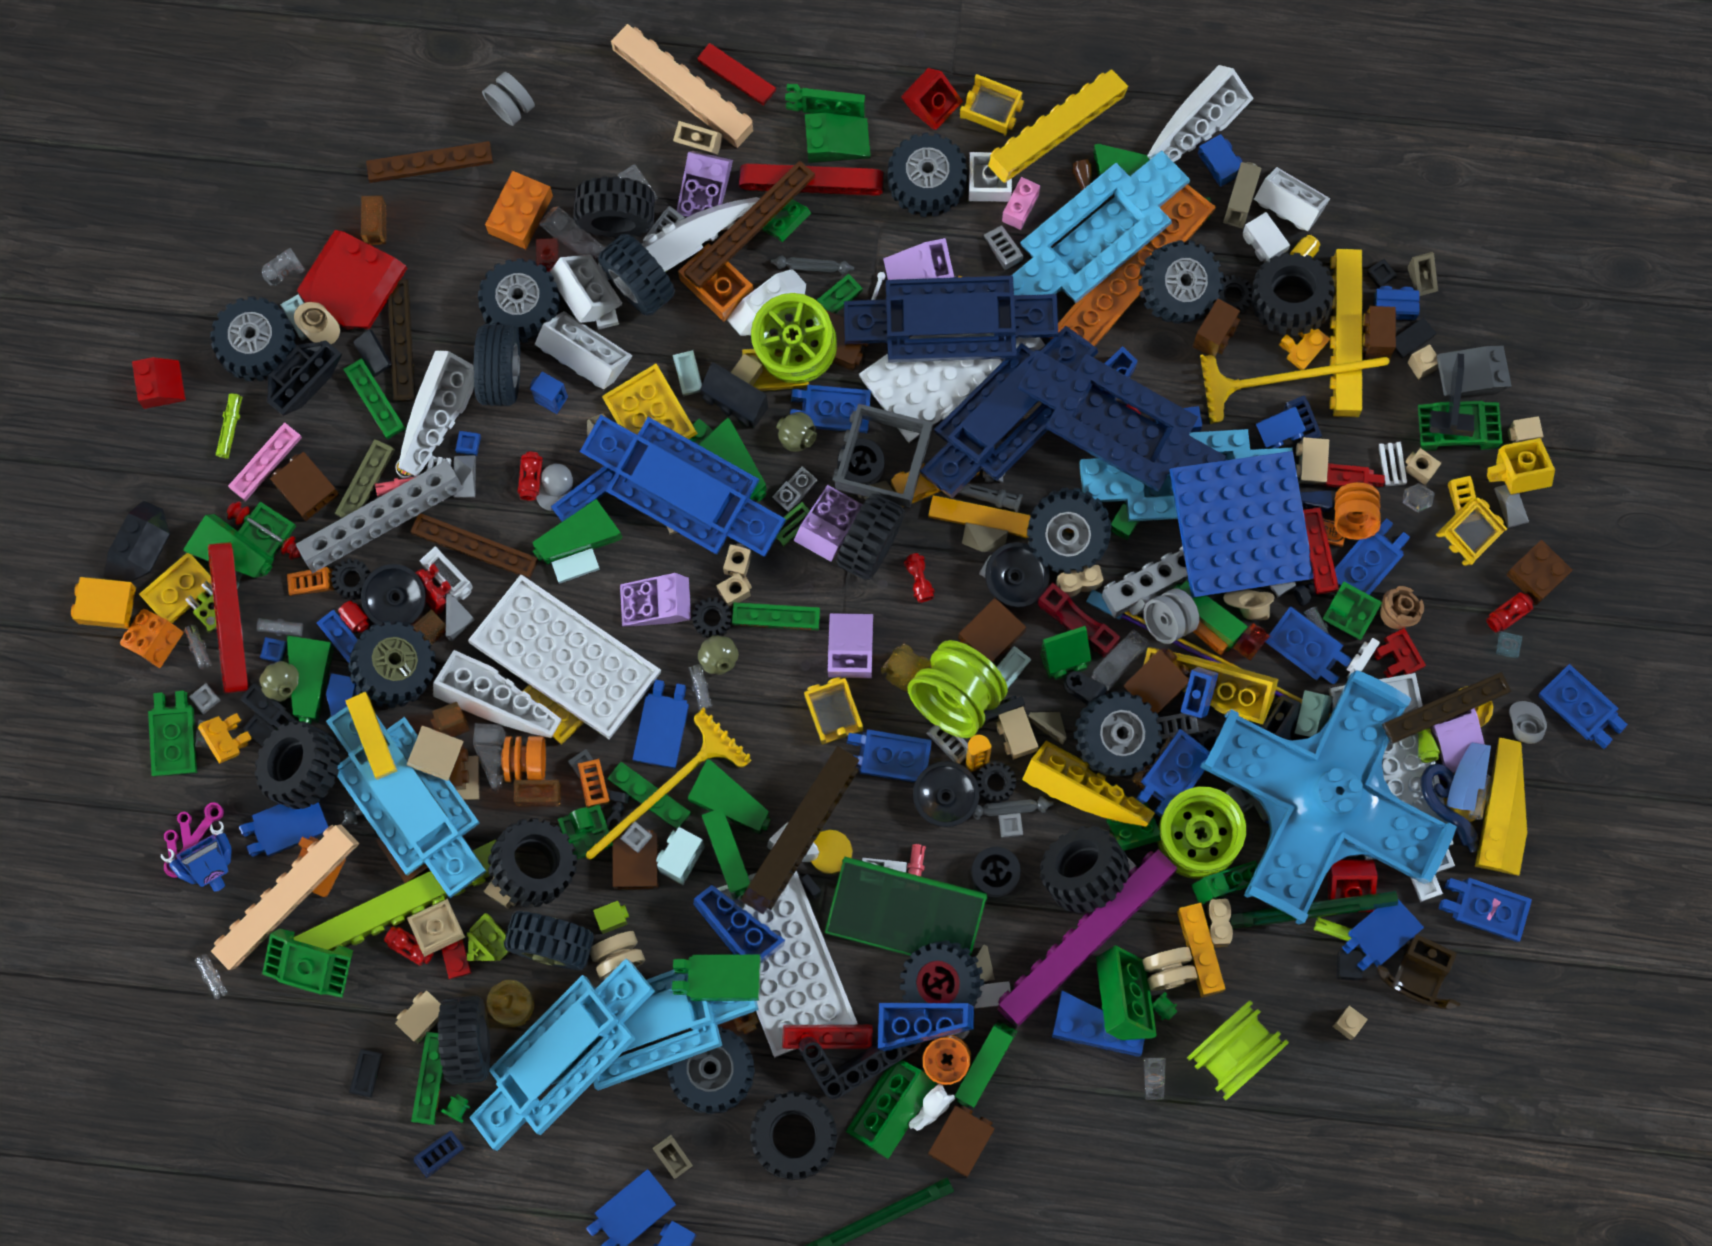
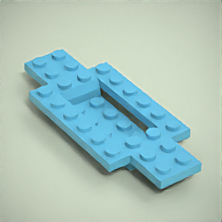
M1162 150L1131 176L1115 163L1020 242L1032 259L1011 275L1013 276L1014 295L1057 294L1061 290L1076 304L1172 224V220L1160 207L1190 182V179ZM1113 194L1115 195L1114 198H1112L1108 203H1106L1102 208H1100L1096 213H1094L1090 218H1088L1084 223H1082L1078 228H1076L1072 233H1070L1054 248H1051V246L1055 242H1057L1061 237H1063L1067 232H1069L1073 227H1075L1079 222H1081L1085 217H1087L1091 212H1093L1097 207H1099L1103 202H1105L1110 196H1112Z
M1248 429L1191 432L1189 434L1214 450L1227 454L1225 460L1293 451L1292 448L1250 450ZM1099 458L1080 460L1082 492L1086 493L1088 491L1092 493V497L1098 498L1101 502L1125 501L1128 521L1178 519L1171 476L1169 474L1161 489L1157 492Z
M346 706L326 721L349 753V757L338 765L339 773L337 777L404 873L408 876L426 863L450 898L487 872L462 837L480 824V822L450 780L446 781L406 766L418 735L405 717L386 729L376 715L397 768V772L377 780L371 769L349 709Z
M625 959L597 988L593 986L586 976L582 975L490 1068V1073L496 1079V1085L499 1088L469 1118L493 1150L498 1151L526 1121L536 1134L541 1135L636 1039L624 1025V1022L655 991L630 960ZM598 1036L603 1037V1038L569 1071V1073H568L541 1101H539L538 1097L540 1096V1094H541V1093H542V1092H543V1091H544V1090H545V1089H546V1088H547V1087H548V1086H549Z
M674 970L647 979L646 981L655 992L624 1022V1025L636 1039L623 1052L688 1028L693 1030L618 1057L593 1082L595 1089L599 1091L721 1047L722 1042L717 1025L759 1010L757 1001H691L687 995H674L672 981L688 982V974L675 973ZM598 1036L551 1084L560 1082L603 1037Z

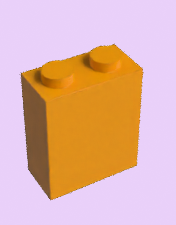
M80 577L79 583L75 586L76 601L71 607L72 619L78 624L129 629L136 587L131 582Z

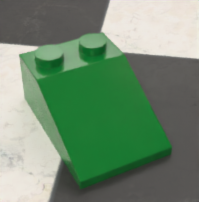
M831 113L805 114L808 163L871 158L867 118Z
M1085 626L1043 639L1040 656L1049 679L1053 677L1055 680L1067 676L1068 672L1074 670L1082 672L1088 669L1087 666L1091 663V656Z

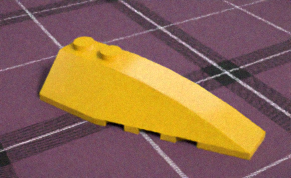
M1147 648L1144 665L1159 649ZM1175 653L1177 656L1176 660L1181 665H1186L1190 670L1200 667L1219 673L1210 704L1215 710L1226 714L1232 709L1239 713L1238 716L1248 721L1264 724L1274 699L1278 683L1277 678L1198 657Z
M1499 738L1475 867L1519 876L1527 837L1522 745L1519 741Z
M1047 740L1031 759L1022 779L1030 786L1044 791L1052 798H1056L1080 810L1115 821L1147 827L1155 814L1134 797H1126L1123 789L1118 785L1112 786L1105 781L1106 777L1100 774V772L1095 774L1091 771L1088 763Z

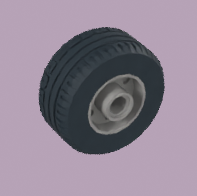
M484 324L477 330L474 349V387L476 399L482 405L511 406L517 400L520 382V340L518 330L513 325Z

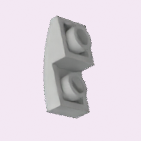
M802 466L788 482L786 481L772 498L787 511H790L809 493L819 480Z

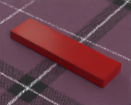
M711 43L707 45L697 58L698 62L763 106L776 91V87Z
M1321 507L1303 510L1316 593L1323 594L1338 591L1339 585Z
M783 1025L782 1048L799 1049V1043L803 1038L813 1037L822 1049H868L872 1047L873 1027L872 1025ZM811 1045L807 1049H815V1045Z

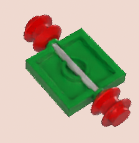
M240 501L232 503L228 507L227 519L235 518L236 525L244 523L238 532L272 558L275 557L280 548L282 555L290 554V560L298 559L301 556L296 546L297 543H295V537L288 538L296 528L294 523L262 502H259L251 515H249L248 506L241 508L242 503Z

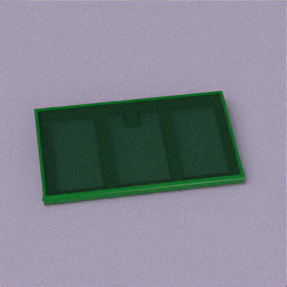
M844 856L825 933L906 955H911L919 950V948L937 941H950L951 944L957 942L961 944L960 948H968L972 953L984 904L987 900L986 893Z

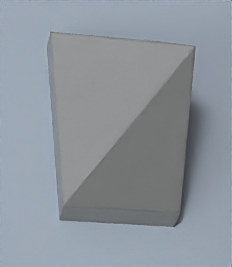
M454 456V472L464 488L454 494V498H475L476 456Z
M1506 485L1495 487L1494 490L1507 528L1529 523L1520 494L1510 495Z
M447 594L446 637L449 641H454L475 619L452 594Z

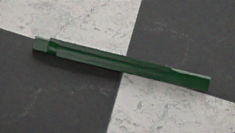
M1392 891L1312 902L1307 912V919L1397 906V892ZM1277 908L1233 914L1230 917L1232 929L1297 920Z
M944 1178L925 1189L805 1246H841L930 1202L936 1201L954 1192L949 1179Z

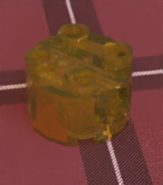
M902 644L901 647L893 649L891 657L881 667V673L886 672L887 676L885 678L889 682L907 692L908 684L915 677L916 673L921 669H930L931 662L924 656L919 657L914 654L913 649L908 645Z
M504 980L491 988L487 996V1008L490 1015L499 1024L505 1027H517L524 1025L530 1019L534 1011V999L532 993L524 984L516 980Z

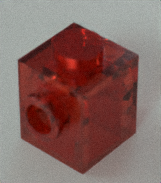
M557 238L536 239L537 266L542 264L546 267L547 272H550L560 259Z
M1252 623L1233 648L1251 661L1264 646L1270 635L1262 627Z

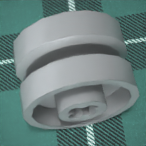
M503 72L496 78L497 86L494 84L488 85L482 91V94L491 108L507 124L514 126L521 119L520 112L528 113L535 107V104L524 87L509 73Z
M1171 589L1146 603L1144 607V621L1147 629L1157 641L1171 644L1197 629L1199 613L1193 599L1185 591Z

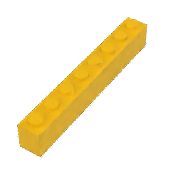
M1112 69L1106 74L1101 73L1092 84L1087 83L1078 94L1070 95L1061 106L1059 104L1056 105L1047 116L1042 115L1033 126L1025 127L1016 138L1014 136L1011 137L1001 149L999 147L990 154L991 158L988 167L1006 183L1124 98L1128 85Z
M1336 249L1334 256L1330 258V269H1333L1332 277L1335 287L1332 305L1333 316L1330 317V329H1333V336L1330 337V349H1333V356L1330 357V366L1362 361V250ZM1362 369L1333 374L1330 377V389H1333V396L1330 397V409H1333V416L1359 417L1362 412Z

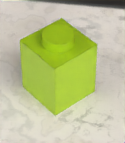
M619 901L593 910L602 934L627 925L626 918L629 917L625 905L621 906Z

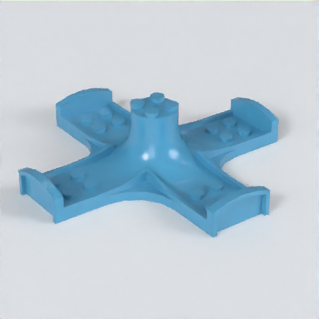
M1356 670L1351 673L1329 720L1320 732L1308 739L1293 741L1281 738L1238 716L1239 713L1232 709L1225 714L1224 717L1227 719L1207 759L1201 763L1200 768L1245 790L1257 799L1268 815L1270 826L1267 848L1246 889L1245 897L1253 896L1296 918L1295 923L1300 925L1305 923L1308 917L1307 912L1326 873L1334 863L1344 857L1367 856L1377 859L1423 884L1432 881L1449 848L1457 826L1451 823L1446 824L1397 798L1392 794L1385 782L1382 768L1384 752L1389 743L1382 724L1401 716L1405 708L1409 706L1412 698L1387 683Z

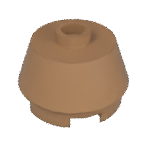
M1398 586L1396 589H1391L1385 593L1380 608V616L1387 626L1400 630L1413 626L1420 621L1424 612V604L1422 599L1419 601L1412 593L1414 590L1405 586Z

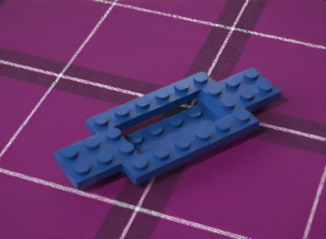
M600 415L580 450L584 455L616 472L606 492L717 555L729 536L765 557L786 521L785 518L749 499L760 481L758 478L650 417H647L637 435Z

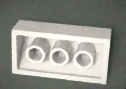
M564 311L542 325L535 345L541 348L543 352L552 355L561 364L567 365L578 375L584 376L593 382L595 386L602 389L614 383L632 358L631 354L583 323H579L577 319Z

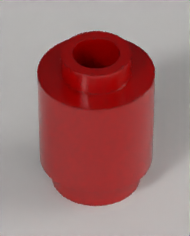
M348 601L339 608L340 618L353 633H361L368 628L370 619L357 603Z

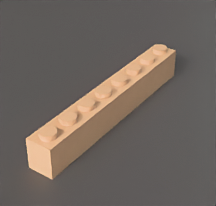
M627 24L611 41L613 51L714 131L724 134L723 138L734 147L738 148L753 132L752 119L747 114L738 112L732 102L724 101L715 89H709L700 77H694L690 74L689 69L685 65L676 63L670 53L661 51L659 46L653 40H647L638 28H632Z
M342 825L329 826L323 832L324 837L319 842L315 841L307 849L308 853L303 858L299 857L291 865L293 868L289 873L284 872L276 880L278 884L273 889L268 888L260 896L262 900L257 905L255 903L252 904L245 911L247 915L242 920H236L229 928L231 931L226 936H220L214 942L215 947L211 952L228 970L236 969L359 845L358 841Z

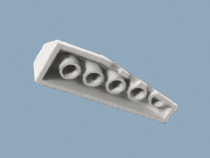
M1218 65L1194 90L1157 138L1147 155L1150 160L1162 150L1175 162L1185 152L1195 149L1196 145L1200 142L1210 139L1211 135L1218 130L1222 131L1253 100V97L1233 68Z
M755 197L717 205L695 213L675 224L669 223L662 228L663 231L660 233L651 234L646 237L642 246L657 260L665 272L703 248L702 243L705 241L717 239L719 231L728 230L736 223V219H740L760 198Z
M435 351L410 415L398 468L416 477L420 474L432 457L433 450L441 444L445 433L453 427L455 419L460 413H463L474 389V365L449 351Z
M453 650L433 683L434 697L471 714L516 730L552 738L561 722V718L541 703H536L525 691H520L514 686L512 681L499 675L496 669Z

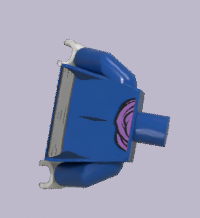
M220 821V830H214L211 824L210 831L213 835L178 855L171 849H168L171 852L169 859H165L161 854L162 860L170 863V868L178 878L190 884L198 883L200 887L210 884L214 892L225 887L221 876L228 873L227 866L231 863L232 852L226 834L223 833V823Z

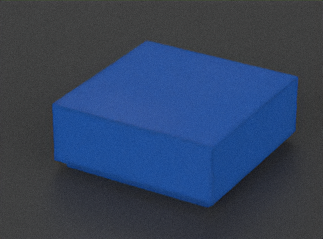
M459 431L455 449L456 453L477 456L481 435Z
M265 637L260 659L270 662L283 661L287 642Z

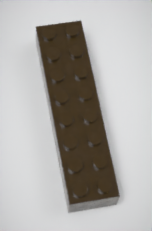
M839 746L835 748L740 901L761 914H764L767 908L772 910L823 826L833 813V810L859 770L856 765L860 759Z

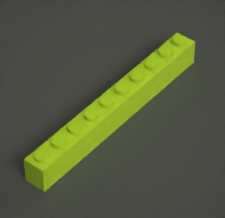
M496 840L473 850L487 872L468 886H478L486 881L485 878L489 877L488 869L491 865L488 864V857ZM429 871L293 937V939L330 951H334L339 945L343 947L351 943L352 945H357L365 940L364 937L370 934L373 936L380 934L385 930L384 927L390 924L393 926L405 921V917L423 911L425 907L431 904L435 905L444 901L448 895L433 873ZM465 888L457 894H455L454 896L464 893L466 891Z

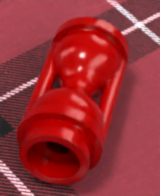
M529 451L521 456L518 493L520 494L519 498L522 500L534 501L539 495L543 458L537 452Z
M919 553L907 556V560L903 563L907 571L915 579L913 585L914 598L917 599L918 603L934 599L933 593H935V590L923 574L925 570L924 556H919Z
M1519 592L1489 614V617L1486 619L1489 627L1496 633L1504 631L1533 610V600L1528 594Z
M393 926L385 936L384 942L387 943L389 948L419 966H422L424 963L428 964L434 953H431L424 957L415 936L400 927L395 928Z

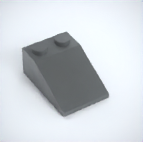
M1484 346L1436 355L1444 396H1450L1452 371L1458 353L1464 354V375L1461 395L1498 394L1512 387L1504 346Z

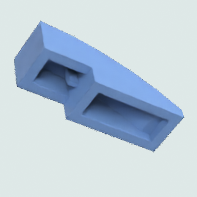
M1473 742L1470 744L1454 775L1446 806L1475 811L1478 789L1484 790L1491 746Z

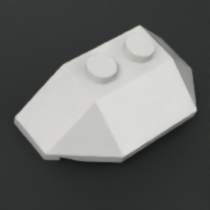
M793 269L777 273L743 298L727 321L740 336L751 335L752 322L763 304L781 294L799 293L805 295L806 284ZM792 314L785 316L787 322L793 318ZM771 329V330H770V335H771L772 333H774L775 331H777V330H776V329Z

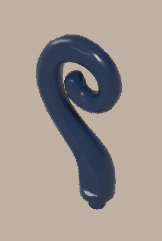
M1442 764L1429 765L1423 771L1420 780L1422 795L1426 803L1447 823L1457 826L1456 832L1463 846H1468L1470 853L1479 850L1476 841H1479V837L1473 825L1462 815L1444 805L1436 796L1437 794L1441 798H1448L1454 778L1453 772ZM1435 775H1440L1446 780V788L1440 783L1432 785Z

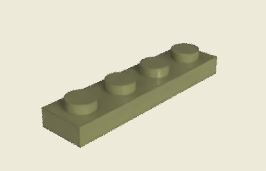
M374 439L335 512L336 516L343 518L366 505L375 488V483H378L395 451L393 447Z

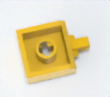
M1541 438L1502 446L1498 450L1497 464L1488 468L1487 477L1489 482L1505 481L1510 495L1551 487L1555 468Z

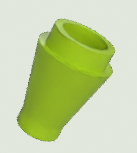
M1431 729L1419 732L1418 757L1421 758V762L1430 763L1437 761L1440 751L1432 736Z

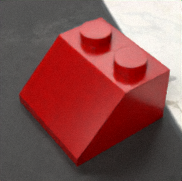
M927 68L901 96L911 112L934 130H937L963 102L943 72Z
M152 357L132 361L137 398L144 409L186 401L179 360Z
M1339 860L1334 863L1328 870V900L1376 894L1378 875L1374 860ZM1374 909L1359 912H1373Z

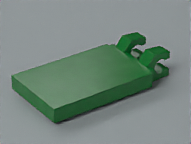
M787 84V91L796 92L786 93L785 101H790L786 102L787 110L798 112L803 110V113L810 114L831 113L865 118V95L808 88L801 89L798 84Z
M175 691V707H166V694L154 693V708L152 711H148L151 774L153 777L197 773L194 708L188 705V694L185 691Z
M692 955V957H689V960L673 959L674 972L688 974V982L672 981L674 995H687L691 1001H759L760 955Z

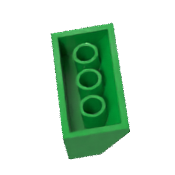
M1114 945L1096 957L1106 1033L1120 1040L1154 1038L1157 1034L1150 987L1147 980L1148 973L1144 969L1143 959Z
M900 1060L885 1070L846 1130V1133L876 1153L889 1159L909 1128V1122L916 1117L922 1108L923 1099L935 1088L937 1082H934L922 1070Z

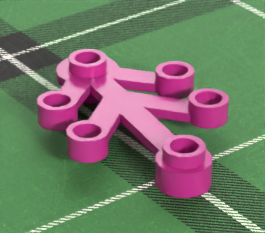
M209 803L205 807L204 813L206 817L192 836L190 831L191 815L187 812L178 814L177 821L180 823L183 848L179 853L199 843L210 825L223 817L224 810L218 803ZM218 809V815L212 816V811ZM187 815L188 820L181 822L182 816ZM167 830L164 833L167 847L178 855L176 842L179 839L178 833L174 830ZM174 833V839L168 840V835ZM165 862V873L172 878H177V875L169 866L170 863Z

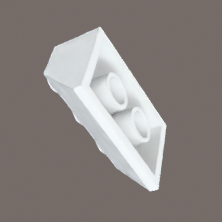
M1276 167L1265 178L1254 200L1261 207L1276 212L1278 217L1293 222L1298 229L1309 231L1328 204L1330 198Z
M591 254L561 257L550 271L554 277L552 281L556 282L559 292L579 323L596 321L622 304Z

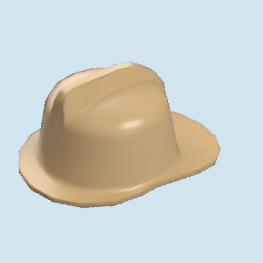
M306 302L295 310V324L314 343L326 340L333 344L339 338V324L322 304Z
M1246 589L1227 592L1223 599L1226 604L1239 608L1246 619L1267 620L1270 616V604L1274 601L1275 597L1268 592Z

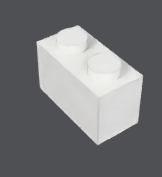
M1267 212L1245 225L1243 237L1249 245L1251 244L1254 247L1255 254L1260 261H1264V263L1268 261L1270 263V258L1274 256L1281 257V254L1288 252L1290 244Z

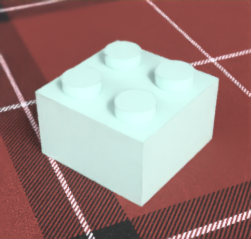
M678 827L677 831L673 830L667 840L669 845L665 851L661 850L656 862H658L657 867L660 873L684 885L705 846L702 839Z

